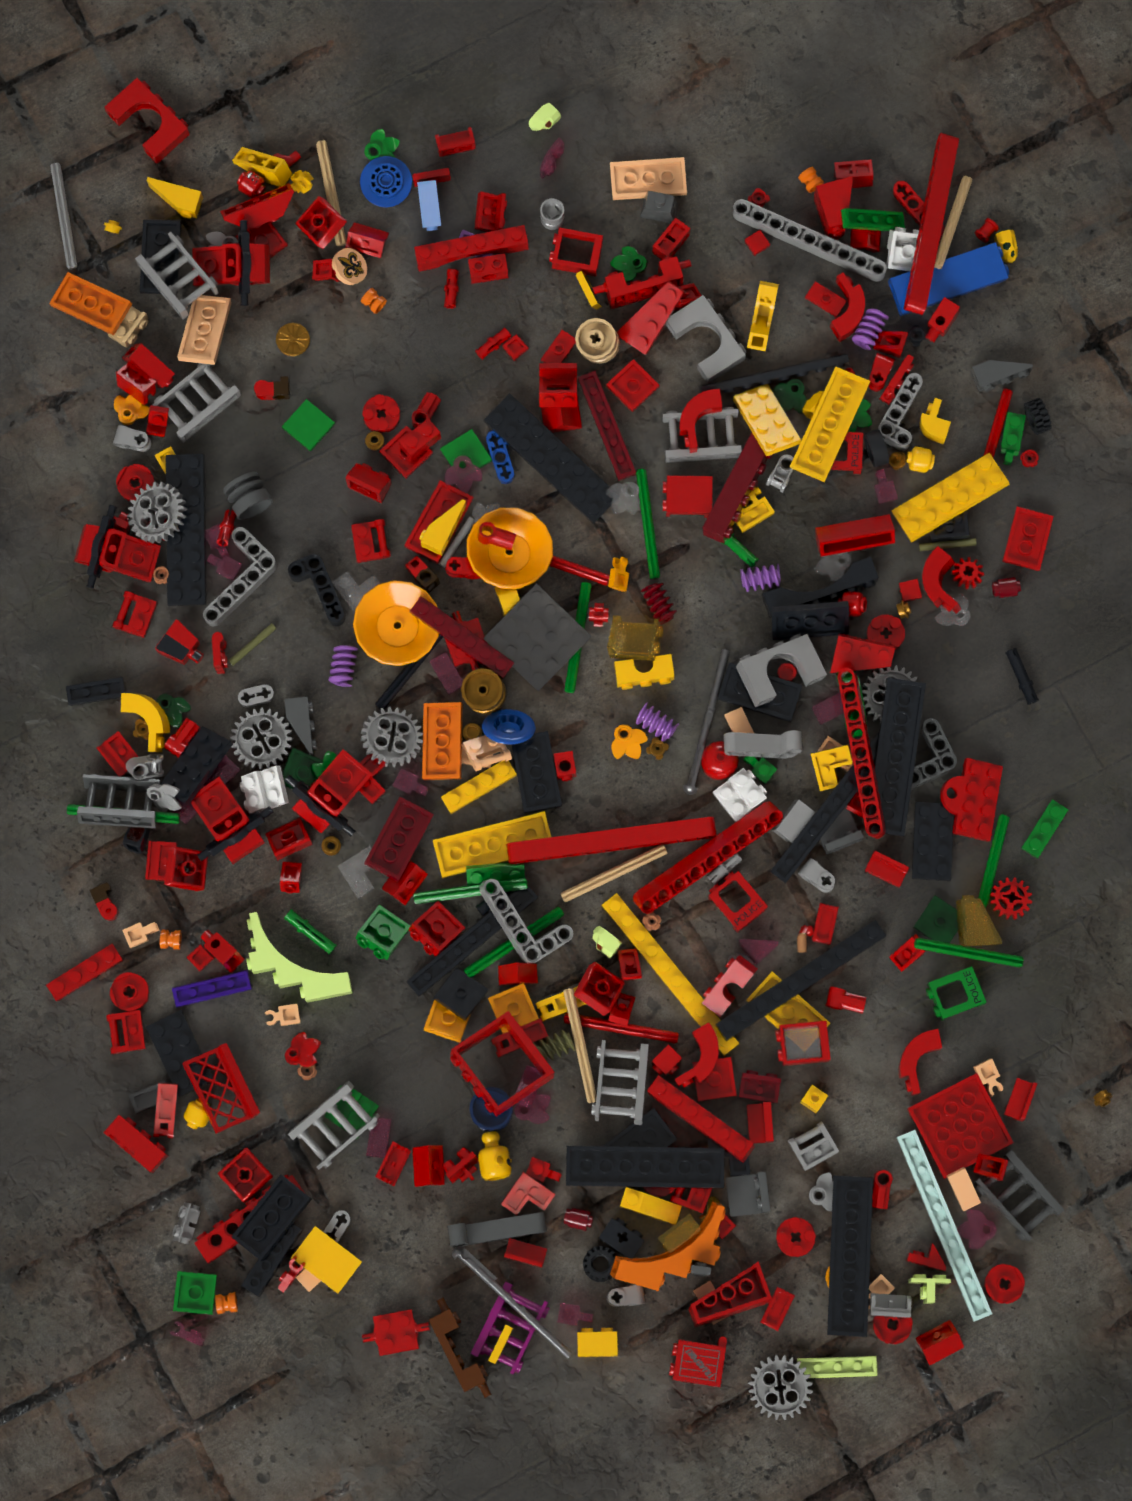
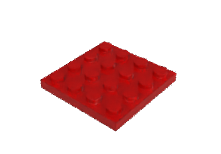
M977 1073L907 1108L943 1179L947 1178L946 1175L962 1167L966 1168L976 1163L979 1154L990 1156L1014 1143Z

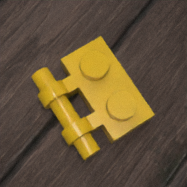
M756 487L754 491L751 490L749 496L752 504L742 508L741 518L738 523L735 522L742 533L775 514L765 496L759 500L756 496L761 494L759 487Z

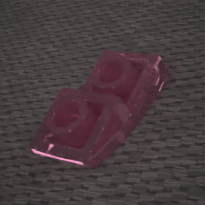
M560 138L553 143L542 161L540 168V177L542 179L546 175L550 176L556 170V160L554 158L558 159L564 153V142Z

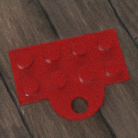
M965 758L962 776L950 778L943 784L940 792L941 802L948 812L955 814L952 834L986 842L991 841L1003 766ZM949 788L953 789L955 792V796L953 799L947 796V790Z

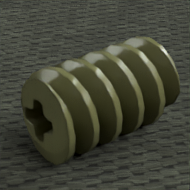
M561 1030V1037L554 1033L553 1040L547 1036L546 1043L540 1039L539 1046L535 1043L533 1044L546 1061L547 1057L554 1061V1054L561 1058V1051L569 1054V1047L576 1051L569 1032L566 1033Z

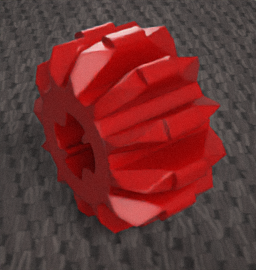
M967 557L965 562L963 558H960L959 563L954 564L955 569L951 571V574L956 575L953 581H959L958 587L965 584V589L968 590L969 584L972 588H976V583L980 584L982 582L980 577L984 576V572L980 570L983 566H976L977 559L971 562V557ZM965 570L971 571V575H965Z

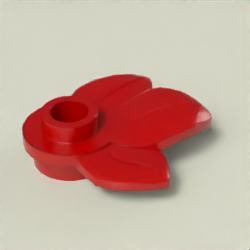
M306 1032L297 1034L291 1041V1047L285 1052V1060L291 1065L300 1064L303 1067L315 1065L317 1060L313 1054L319 1049L321 1041L314 1038L307 1039Z

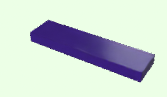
M248 970L175 987L172 988L176 1008L252 990Z

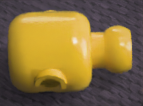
M497 1131L483 1133L481 1139L485 1144V1148L481 1149L478 1153L481 1177L486 1181L509 1177L512 1171V1159L509 1156V1149L506 1146H499L500 1135Z

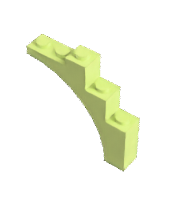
M249 913L250 919H247L249 931L252 930L254 938H250L252 949H256V951L249 953V958L246 961L248 970H252L253 974L276 970L273 973L274 983L278 984L280 989L302 984L303 987H299L301 998H305L307 1003L353 993L348 972L335 974L319 973L304 969L286 959L268 940L263 931L258 913Z

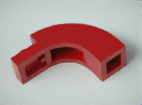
M844 272L837 275L836 283L847 299L848 309L843 315L831 321L830 328L839 343L856 331L859 323L862 321L865 309V296L861 285L858 284L853 287L852 279L849 276L846 277Z
M720 388L699 393L687 403L681 414L679 436L687 435L684 436L685 448L689 447L690 453H695L698 449L695 432L697 421L706 414L722 412Z
M937 546L925 562L922 574L923 586L928 597L937 608L942 605L948 612L952 610L957 614L961 610L960 605L942 588L944 575L955 562L949 554Z
M709 1022L692 1032L700 1048V1060L694 1068L675 1078L674 1081L678 1087L683 1086L685 1088L694 1083V1078H696L699 1084L708 1078L716 1065L719 1045L716 1033Z
M938 1029L926 1031L916 1036L906 1046L900 1057L899 1079L907 1077L908 1080L905 1081L907 1092H911V1096L921 1093L916 1074L918 1059L925 1053L943 1048Z

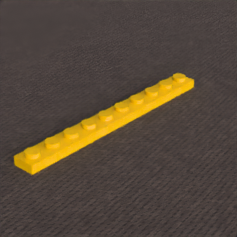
M616 893L603 903L602 907L696 1023L700 1027L708 1022L711 1024L718 1039L719 1051L723 1056L739 1045L735 1037L725 1041L715 1026L721 1020L714 1012L702 1004L704 999L620 896Z

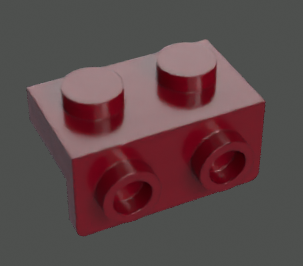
M747 1070L746 1073H742L738 1098L777 1104L781 1079L777 1078L778 1075L766 1073V1076L758 1075L757 1071Z

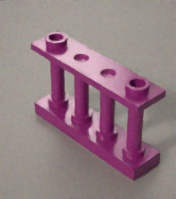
M505 1281L502 1288L512 1296L516 1303L537 1312L536 1319L540 1321L541 1317L546 1318L550 1309L547 1307L548 1302L544 1301L543 1305L540 1306L514 1293V1290L511 1289L513 1285ZM498 1296L470 1354L479 1357L480 1354L490 1356L493 1349L485 1343L488 1336L499 1338L502 1333L494 1325L496 1319L503 1318L530 1331L525 1342L511 1335L507 1340V1343L521 1349L516 1360L502 1353L498 1361L512 1367L510 1374L514 1375L515 1371L519 1373L524 1362L521 1359L536 1329L526 1320L505 1311L506 1308L503 1307L505 1300Z

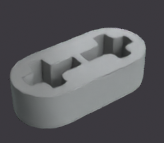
M269 685L255 686L241 690L238 700L243 707L266 704L273 700L274 691ZM264 689H266L267 692H271V694H268V698H264V696H257L259 694H262ZM244 694H248L249 696H255L254 698H250L248 703H246L245 700H242V698L245 697Z
M343 1210L336 1212L325 1228L324 1233H332L334 1229H337L335 1241L338 1243L350 1225V1215ZM345 1214L347 1222L341 1223L339 1228L336 1227L339 1222L337 1216Z

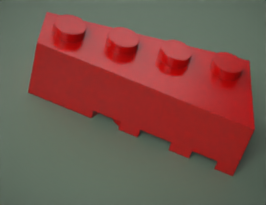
M759 1261L690 1305L688 1310L695 1328L768 1304L772 1300Z

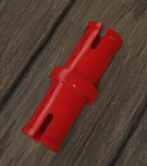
M456 269L447 270V282L444 286V307L450 309L456 308L457 292H459V271Z
M502 328L496 335L489 337L487 342L476 349L475 352L483 360L492 351H497L499 346L512 336L506 328Z
M226 510L223 522L220 523V533L216 541L220 546H222L223 541H225L224 547L228 546L230 535L234 531L236 514L233 510H231L230 515V510Z

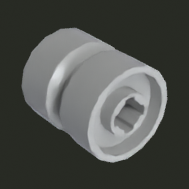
M555 198L545 200L540 207L541 223L545 228L556 230L564 223L563 203Z

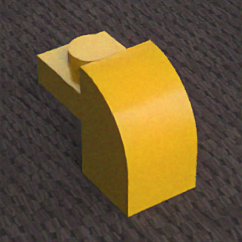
M935 398L933 404L929 403L926 414H921L919 424L921 432L926 438L944 444L951 422L937 418L942 400Z
M495 587L503 615L505 616L520 600L516 589Z

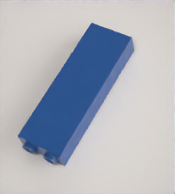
M995 242L945 259L942 269L934 268L927 307L941 303L944 297L950 300L1007 280L1009 269L1002 261L1003 252L1001 247L997 246ZM910 272L888 280L900 316L912 313L904 310Z

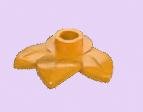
M118 395L114 400V409L118 412L119 421L124 425H132L136 419H143L149 414L150 407L142 405L131 395H128L127 398Z
M625 724L619 725L614 732L615 740L611 745L612 753L616 759H620L624 754L630 758L639 759L641 755L640 744L646 742L648 738L640 729H632ZM625 731L628 735L623 738L620 736V733Z

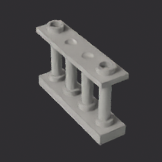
M169 232L168 235L171 243L151 258L147 257L145 259L140 254L135 260L145 275L182 320L189 316L186 310L188 305L209 289L217 295L218 290L216 286L218 284L212 276L208 277L182 246L184 245L182 239L178 235L174 236L172 232ZM177 248L183 256L163 271L156 273L153 269L154 264ZM188 261L194 269L174 285L167 286L164 283L165 278ZM198 275L204 280L205 283L186 298L178 300L175 296L178 290Z
M199 363L197 369L165 395L158 396L154 400V404H152L153 406L169 408L168 416L178 427L176 433L183 443L241 396L239 389L235 385L231 388L227 387L211 369L215 365ZM205 373L221 390L222 395L218 399H213L197 381ZM190 385L207 403V408L203 411H198L183 394V391ZM177 397L193 415V419L188 423H184L168 403Z
M725 407L722 412L706 414L699 419L706 420L708 446L707 448H699L698 446L695 453H690L689 447L688 449H680L678 447L676 422H680L682 413L667 411L662 417L663 423L669 422L671 448L665 450L666 463L739 458L742 449L741 445L737 446L735 444L733 418H738V409ZM714 419H725L727 444L723 447L716 445Z
M602 1040L601 1046L597 1047V1058H600L597 1098L596 1103H592L591 1115H595V1121H599L601 1113L631 1116V1118H634V1124L642 1125L649 1044H641V1048L636 1051L606 1049V1040ZM605 1056L636 1059V1061H639V1068H635V1070L604 1068ZM603 1075L634 1078V1080H638L637 1087H633V1089L603 1087ZM601 1094L632 1097V1099H636V1104L631 1106V1108L600 1106Z
M350 1081L346 1082L288 1133L292 1140L296 1137L302 1138L321 1160L317 1165L318 1170L323 1166L325 1169L334 1162L333 1157L366 1129L370 1131L378 1124L377 1120L380 1115L377 1113L372 1118L352 1096L351 1090L354 1086ZM341 1099L343 1101L346 1100L365 1122L358 1130L338 1110L336 1103ZM324 1113H331L351 1136L344 1142H341L322 1121L323 1118L321 1116ZM310 1125L317 1126L335 1146V1149L330 1154L326 1155L307 1133V1128Z

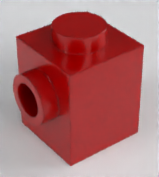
M668 1044L652 1060L654 1065L652 1069L658 1075L663 1074L666 1076L668 1073L673 1075L679 1069L677 1064L682 1060V1057Z

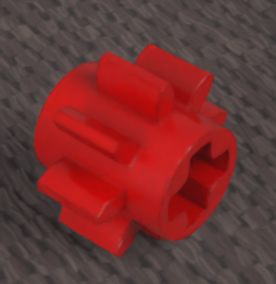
M595 603V607L589 608V622H594V627H603V622L608 623L609 608H604V603Z

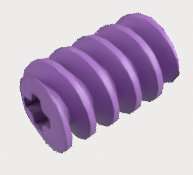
M867 309L862 322L859 323V328L855 331L856 335L852 337L854 344L865 350H871L869 345L875 346L876 344L872 338H879L875 332H882V329L878 326H885V322L882 319L888 320L889 317L878 309Z
M773 564L770 565L769 570H767L766 566H762L761 572L758 567H755L754 573L750 568H747L746 574L743 569H740L742 587H745L747 592L750 591V586L753 587L754 591H757L758 585H760L762 590L765 589V584L770 589H772L773 583L776 584L777 588L780 587L781 578L778 564L776 569Z
M347 645L334 647L333 651L337 654L332 655V659L335 661L331 663L334 669L330 670V674L333 676H330L328 680L338 686L351 687L352 685L348 684L347 681H351L353 678L348 676V674L354 673V670L349 667L356 664L351 659L357 658L356 655L352 654V651H358V648Z
M647 702L639 712L636 724L639 725L643 722V729L649 726V733L656 730L655 737L662 735V742L670 739L679 723L673 726V719L667 722L666 714L659 717L661 711L658 710L653 713L654 706L647 709Z

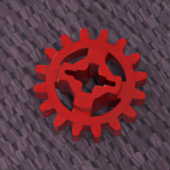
M1008 877L1005 879V883L1000 880L998 882L999 887L994 886L992 888L995 893L990 894V897L994 898V900L990 901V904H995L993 911L999 910V917L1005 914L1006 920L1010 916L1016 920L1017 914L1023 917V910L1028 912L1030 908L1027 905L1032 904V901L1028 899L1032 896V893H1027L1029 886L1023 887L1024 881L1022 880L1017 883L1015 877L1012 882H1010ZM1009 886L1007 892H1000L1001 889ZM1017 888L1022 892L1023 896L1018 893ZM1010 894L1013 895V899H1016L1012 903H1010V900L1006 898ZM999 901L1004 904L1005 909L1000 905ZM1022 905L1020 909L1013 911L1014 906Z

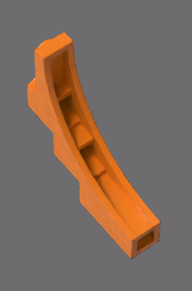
M712 1201L708 1213L698 1229L674 1249L647 1258L616 1256L610 1275L617 1280L659 1291L660 1286L665 1281V1272L687 1278V1275L690 1274L691 1265H693L692 1260L714 1266L721 1253L720 1246L714 1243V1240H717L719 1236L718 1228L720 1221H723L725 1217V1207L720 1203Z

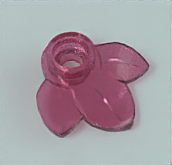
M462 455L458 456L454 460L453 466L447 469L445 484L452 485L456 483L459 490L467 493L473 481H482V472L479 467L472 464L469 457ZM461 461L466 464L464 469L459 466Z
M535 1091L516 1104L514 1108L516 1117L520 1120L529 1119L534 1124L547 1122L550 1117L545 1110L549 1106L551 1097L544 1094L535 1095ZM522 1108H527L528 1112L526 1114H522L520 1110Z
M970 1209L966 1211L968 1221L961 1224L957 1231L959 1235L969 1239L970 1249H979L984 1246L986 1240L992 1239L995 1236L997 1229L992 1221L986 1220L985 1215L981 1211ZM983 1227H989L990 1232L988 1234H985L983 1232Z

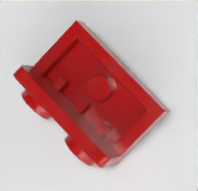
M482 191L478 193L475 229L486 232L503 229L505 225L504 211L507 207L505 193L499 195Z

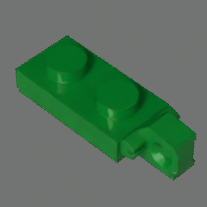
M1007 412L1000 447L1001 453L1005 454L1003 462L1005 465L1011 466L1013 456H1018L1026 415Z

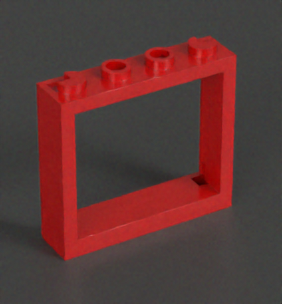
M509 1011L451 1049V1062L455 1067L458 1066L461 1069V1074L465 1081H470L478 1098L482 1097L488 1112H493L496 1117L554 1078V1070ZM505 1026L542 1076L498 1106L461 1055Z

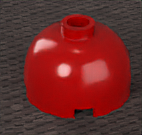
M723 741L713 742L706 746L701 759L704 773L716 780L731 777L737 770L739 763L738 756L725 755Z

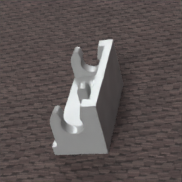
M794 800L783 815L782 821L772 831L785 841L793 843L815 812L801 800Z
M871 1293L870 1315L911 1318V1296Z

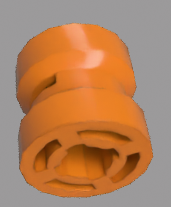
M814 167L806 169L798 177L802 183L806 184V190L809 193L814 192L816 186L824 183L822 178L817 176V171Z
M370 288L361 299V303L369 306L374 314L379 313L387 302V299L379 296L374 288Z
M162 929L160 933V949H167L170 946L175 950H180L182 931L175 930L170 933L168 930Z
M235 1292L229 1293L226 1296L222 1294L215 1295L217 1314H224L225 1311H230L231 1313L238 1312Z

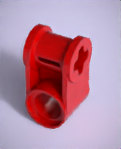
M880 353L876 354L869 377L870 390L878 392L883 389L891 372L894 358Z
M451 557L448 559L445 568L448 576L452 578L481 579L473 571L468 557ZM452 564H456V571L453 570Z

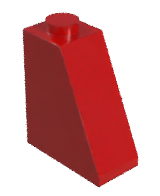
M142 343L133 344L122 357L125 362L132 363L154 379L158 388H163L164 386L167 388L174 380L172 377L175 373Z

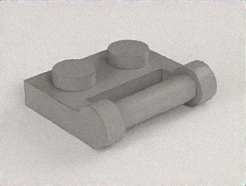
M822 1121L817 1123L816 1127L797 1138L787 1140L804 1171L839 1153L837 1146ZM820 1133L823 1135V1139L803 1150L799 1149L798 1145Z

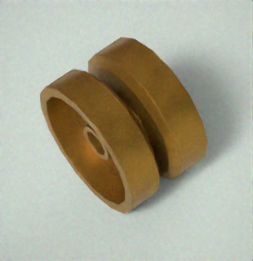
M484 668L473 670L467 674L462 682V697L467 705L477 713L491 714L499 710L505 702L507 695L506 687L500 677L492 670Z

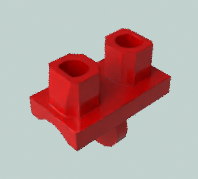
M463 1147L457 1152V1156L461 1159L457 1165L451 1159L442 1165L446 1172L445 1175L452 1183H455L458 1179L462 1182L467 1178L471 1181L475 1180L472 1174L477 1170L474 1165L479 1161L473 1151L470 1152Z

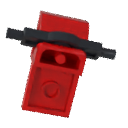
M246 220L240 221L238 243L192 248L193 259L208 277L212 276L218 285L232 284L239 286V294H241L240 306H249L248 294L250 293V285L270 283V246L265 244H249L248 221ZM199 275L193 279V286H202L205 283Z
M109 505L107 515H103L100 526L84 525L74 562L89 566L87 570L89 578L86 587L94 589L96 578H100L102 571L108 573L114 571L142 581L151 582L161 548L160 545L146 542L114 529L116 522L114 514L117 508L114 505Z
M342 749L310 787L302 780L298 782L290 774L284 781L293 787L292 792L300 798L291 809L320 834L331 824L338 831L342 829L351 837L356 830L347 824L348 819L341 814V811L370 778L372 773Z
M220 776L201 788L192 800V806L215 838V840L206 845L207 849L197 854L201 862L208 856H215L223 850L231 863L235 864L265 843L255 828L264 823L266 817L274 813L271 807L268 806L260 813L256 811L247 817Z

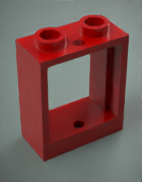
M559 227L558 234L554 233L553 237L555 250L550 252L549 262H552V269L573 273L582 271L586 275L596 277L603 245V235ZM566 237L593 242L594 246L590 265L558 259L562 238Z

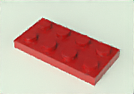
M440 480L404 547L438 564L442 556L421 546L419 538L424 529L427 530L432 522L463 499L466 501L467 506L449 541L450 543L474 497Z

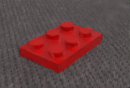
M1016 507L1002 562L1040 571L1054 516Z

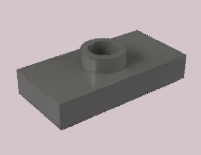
M696 1262L695 1265H691L690 1273L708 1277L711 1275V1268L707 1267L706 1263Z

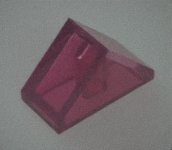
M739 939V946L758 965L778 947L779 941Z

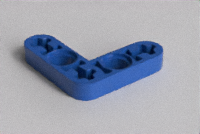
M491 431L487 434L486 442L497 478L502 484H509L514 480V470L506 448L509 445L494 431ZM492 436L500 438L498 439L499 448L495 449L494 442L491 441ZM497 453L505 454L506 458L503 462L495 460ZM502 466H505L507 473H511L508 479H505L504 476L501 477L503 475Z

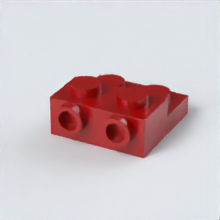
M437 901L412 923L409 931L414 941H420L424 945L423 948L427 954H433L436 957L464 931L465 927Z

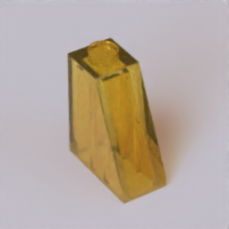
M974 895L962 896V899L956 900L959 945L986 946L1002 944V939L980 898L974 899Z

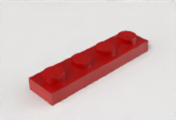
M112 943L46 984L55 1001L58 1002L122 962L123 959Z

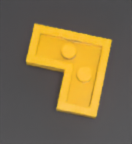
M849 744L811 753L820 791L832 789L838 785L839 782L835 768L853 764Z

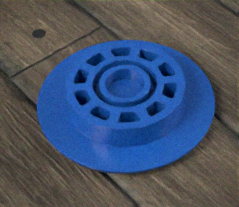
M382 156L373 159L364 167L360 177V187L366 199L372 204L380 207H392L400 204L409 195L412 187V176L408 167L401 160L391 156Z
M503 709L489 714L482 723V730L489 739L498 743L512 745L530 739L535 733L536 726L533 719L527 714L518 710Z

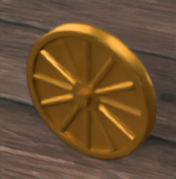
M298 323L285 324L276 335L278 349L288 356L301 355L307 350L310 343L307 329Z

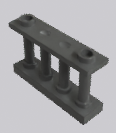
M83 774L84 788L88 789L86 806H78V823L156 828V813L151 811L153 801L147 796V793L143 810H132L135 792H146L149 786L160 784V779L146 778L137 780L132 777ZM96 789L108 790L104 808L93 807ZM115 790L127 791L124 809H113Z
M1010 1150L1003 1156L1009 1161L1006 1173L1010 1169H1015L1019 1174L1016 1181L998 1197H995L988 1189L998 1180L988 1178L982 1182L980 1179H977L974 1183L977 1185L975 1187L982 1196L986 1195L1017 1230L1015 1234L1018 1238L1028 1242L1032 1239L1028 1234L1048 1215L1055 1214L1058 1216L1064 1209L1017 1155ZM1023 1184H1028L1033 1189L1031 1194L1009 1213L1002 1203ZM1041 1198L1046 1204L1044 1209L1022 1227L1015 1218L1036 1199L1039 1200Z

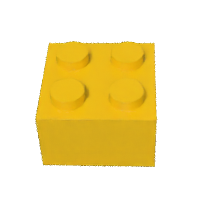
M581 1328V1332H577L578 1357L618 1356L617 1331H613V1328H601V1332H593V1328Z

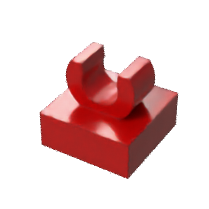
M121 512L119 517L114 516L116 520L114 529L125 532L128 535L130 525L128 524L129 518L127 515L129 514Z

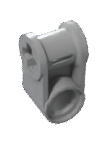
M118 425L113 445L124 449L146 452L151 447V440L143 431Z
M788 454L781 456L771 472L766 485H772L783 493L794 469H786L781 464L784 461L791 463L794 457Z
M149 754L147 756L130 758L126 763V770L137 780L164 776V770H162L164 756L162 754ZM137 766H140L137 771H134Z
M809 858L798 872L805 881L823 893H828L834 888V876L812 858ZM827 879H829L830 885L826 884L825 886H823V880L826 881Z
M639 1285L615 1288L610 1290L606 1296L607 1303L612 1307L646 1304L644 1288ZM614 1292H616L618 1296H621V1299L618 1300V1303H616L615 1300L611 1299V1296L614 1295Z

